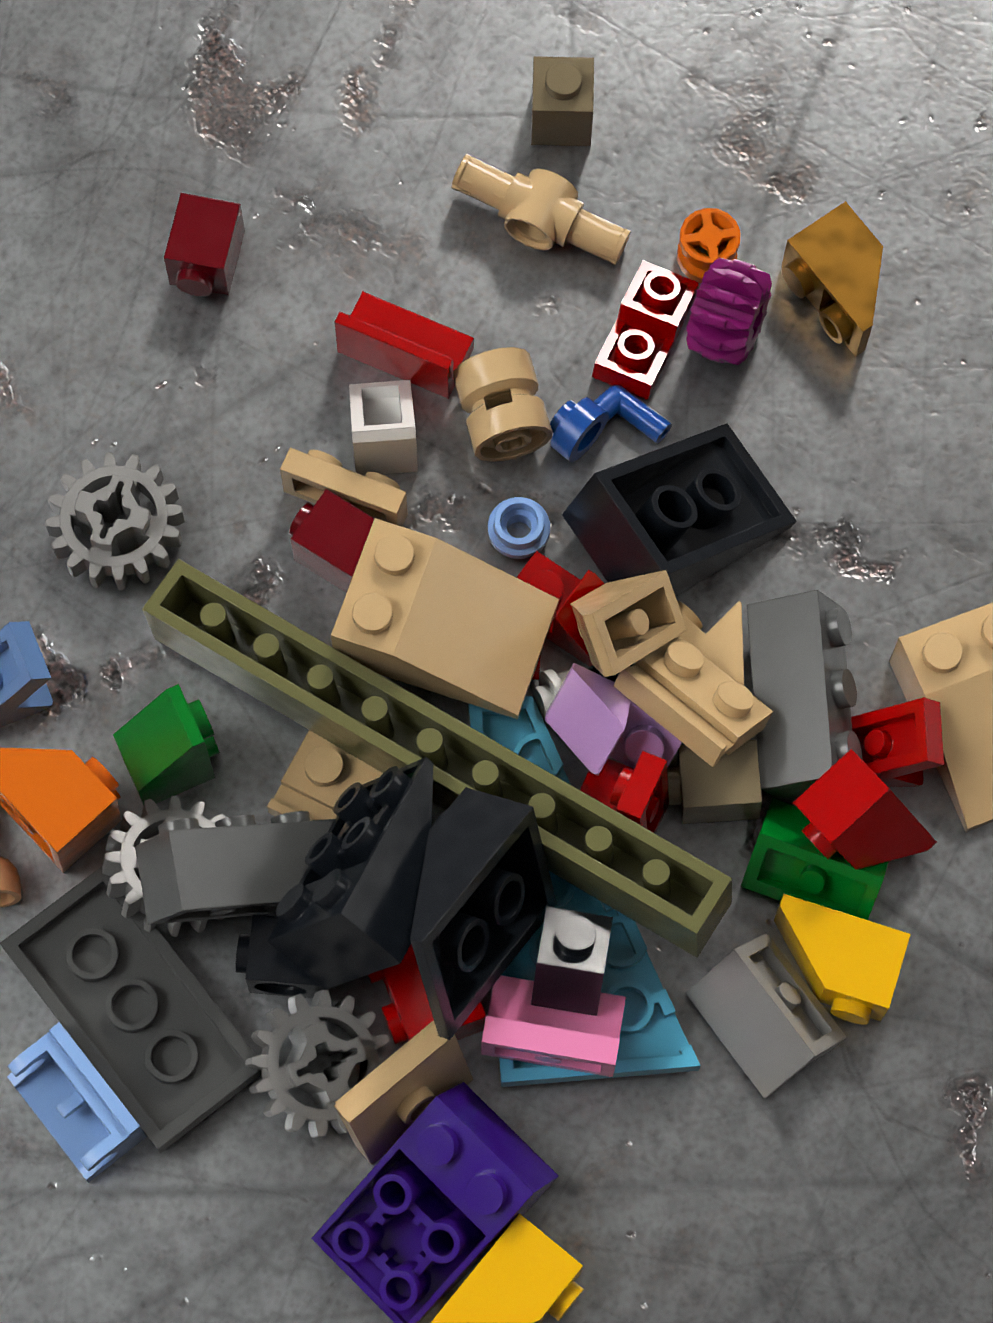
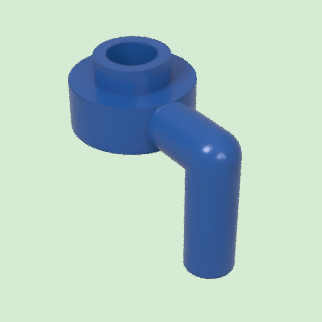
M613 385L594 401L588 397L580 400L577 404L572 400L567 401L550 422L552 433H554L550 446L568 461L575 462L591 448L602 433L607 422L616 414L620 415L656 444L666 437L672 424L624 387Z

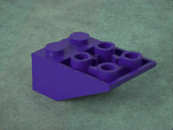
M462 1082L433 1099L311 1239L394 1323H419L487 1254L520 1213L523 1216L559 1175L465 1082Z

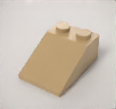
M374 518L331 633L332 647L380 675L518 719L556 613L559 599L436 537Z
M992 602L899 637L889 660L907 702L923 697L940 702L944 765L937 767V770L965 832L993 822Z

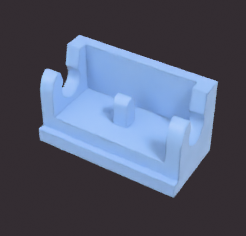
M60 1022L49 1029L47 1034L19 1054L8 1065L11 1073L7 1078L88 1183L147 1137L137 1121Z

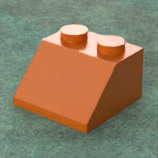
M0 747V806L63 873L121 821L118 800L121 796L116 790L119 784L110 772L93 756L84 763L72 750Z

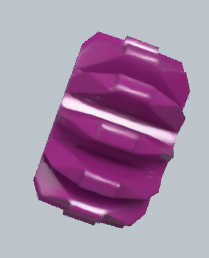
M720 257L710 265L709 270L704 273L700 288L696 291L694 304L690 309L691 315L686 327L688 349L702 354L703 358L722 364L727 362L740 365L748 358L749 352L754 349L758 334L761 333L764 318L767 315V306L772 296L770 292L772 287L770 274L757 269L753 264L738 259L729 260Z

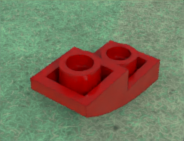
M643 260L620 304L618 318L594 363L592 377L610 385H620L630 393L648 400L683 326L698 290L699 282Z

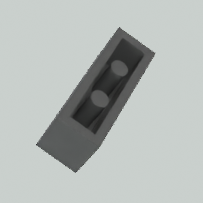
M819 590L747 604L753 696L773 711L765 728L756 735L761 790L786 803L794 802L850 749L862 759L861 745L856 733L852 731L850 707L856 705L857 690L853 675L847 669L845 646L849 645L852 639L850 620L846 611L839 604Z
M295 811L274 816L270 819L271 823L256 824L254 815H237L223 818L215 822L216 827L199 828V822L196 818L178 819L160 824L158 826L159 835L135 846L148 925L276 913L277 906L290 889L300 883L309 866L305 863L308 851L321 836L328 833L335 819L310 821L308 811Z

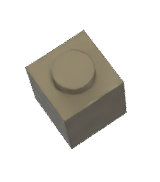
M533 56L531 145L591 146L594 106V58Z
M757 740L747 741L730 755L724 754L714 767L710 766L686 745H680L677 766H668L667 770L668 805H681L682 824L759 819L762 795Z

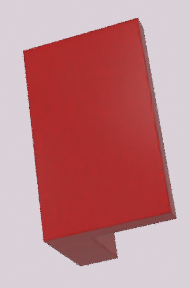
M362 291L351 315L339 311L334 321L338 353L402 380H410L412 384L449 399L455 387L453 371L459 364L470 357L474 349L473 337Z

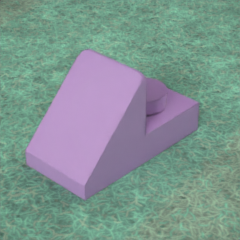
M573 663L546 712L545 721L586 768L598 776L609 757L631 768H635L642 751L667 760L668 767L682 742L613 686L615 682Z

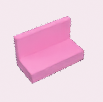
M503 975L499 977L493 985L488 1016L486 1015L481 1041V1055L613 1077L626 1001L625 996L601 993L597 1016L531 1005L534 981Z

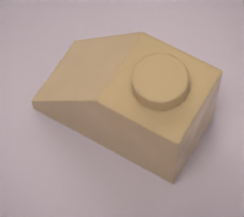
M666 570L607 582L571 603L578 630L584 640L591 663L604 677L616 675L687 631Z

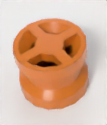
M703 208L694 211L684 220L680 229L677 262L681 271L689 279L702 283L704 273L709 270L710 265L719 257L729 260L737 259V251L740 246V229L736 220L727 212L717 208ZM700 246L707 250L708 256L699 250Z

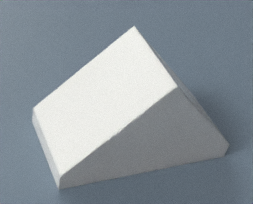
M410 380L349 384L356 473L365 476L367 472L380 474L418 472L416 429Z

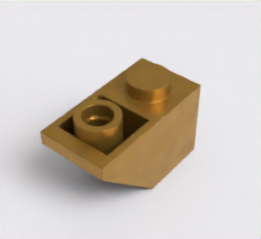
M845 201L787 240L781 267L784 280L791 291L799 298L806 296L820 313L821 325L828 336L838 344L844 342L856 357L865 351L873 326L883 245Z

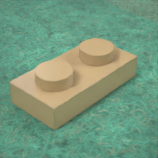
M289 448L280 468L283 491L285 493L315 504L325 489L373 518L403 526L408 515L406 491L400 490L399 484L393 479L376 472H367L364 476L345 469L338 459L319 450H309L306 454Z

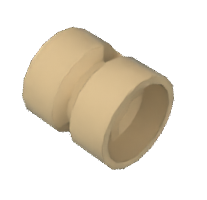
M507 347L485 351L468 358L453 371V379L461 408L467 413H471L466 419V426L475 457L482 461L490 462L519 458L543 447L552 438V429L544 401L538 396H534L538 391L539 384L530 353L525 349Z

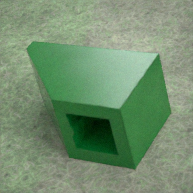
M179 684L162 692L113 734L143 806L145 800L152 799L157 804L171 798V796L178 795L216 778L210 761L211 757L220 754L213 737L215 735L200 700L187 703Z

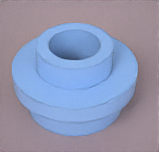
M514 497L504 500L493 509L489 516V540L493 547L506 557L513 559L532 557L536 550L540 552L545 547L549 539V517L544 508L531 499ZM520 522L526 524L531 531L523 538H515L508 533L507 529L511 524Z

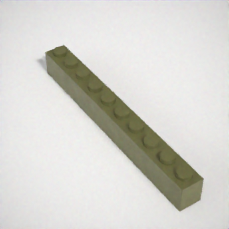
M180 559L176 561L142 608L155 640L378 771L384 773L393 766L402 768L427 757L434 763L432 802L447 810L466 787L533 806L550 872L693 956H699L732 904V878L184 561Z

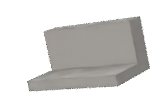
M767 933L733 949L685 993L764 1099L776 1092L805 1066L831 1052L847 1038Z

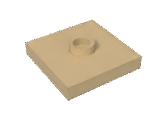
M433 1020L338 1099L334 1107L357 1149L373 1165L389 1151L437 1095L462 1082L468 1085L473 1080V1077L455 1034L450 1040L439 1037Z

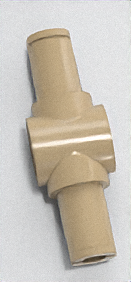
M466 154L454 175L452 189L498 209V217L505 219L504 228L509 235L518 242L533 249L544 251L550 250L554 243L562 247L570 243L616 265L630 237V230L584 210V203L577 200L578 191L574 185L566 178L552 171L534 169L528 176L518 172L514 177Z

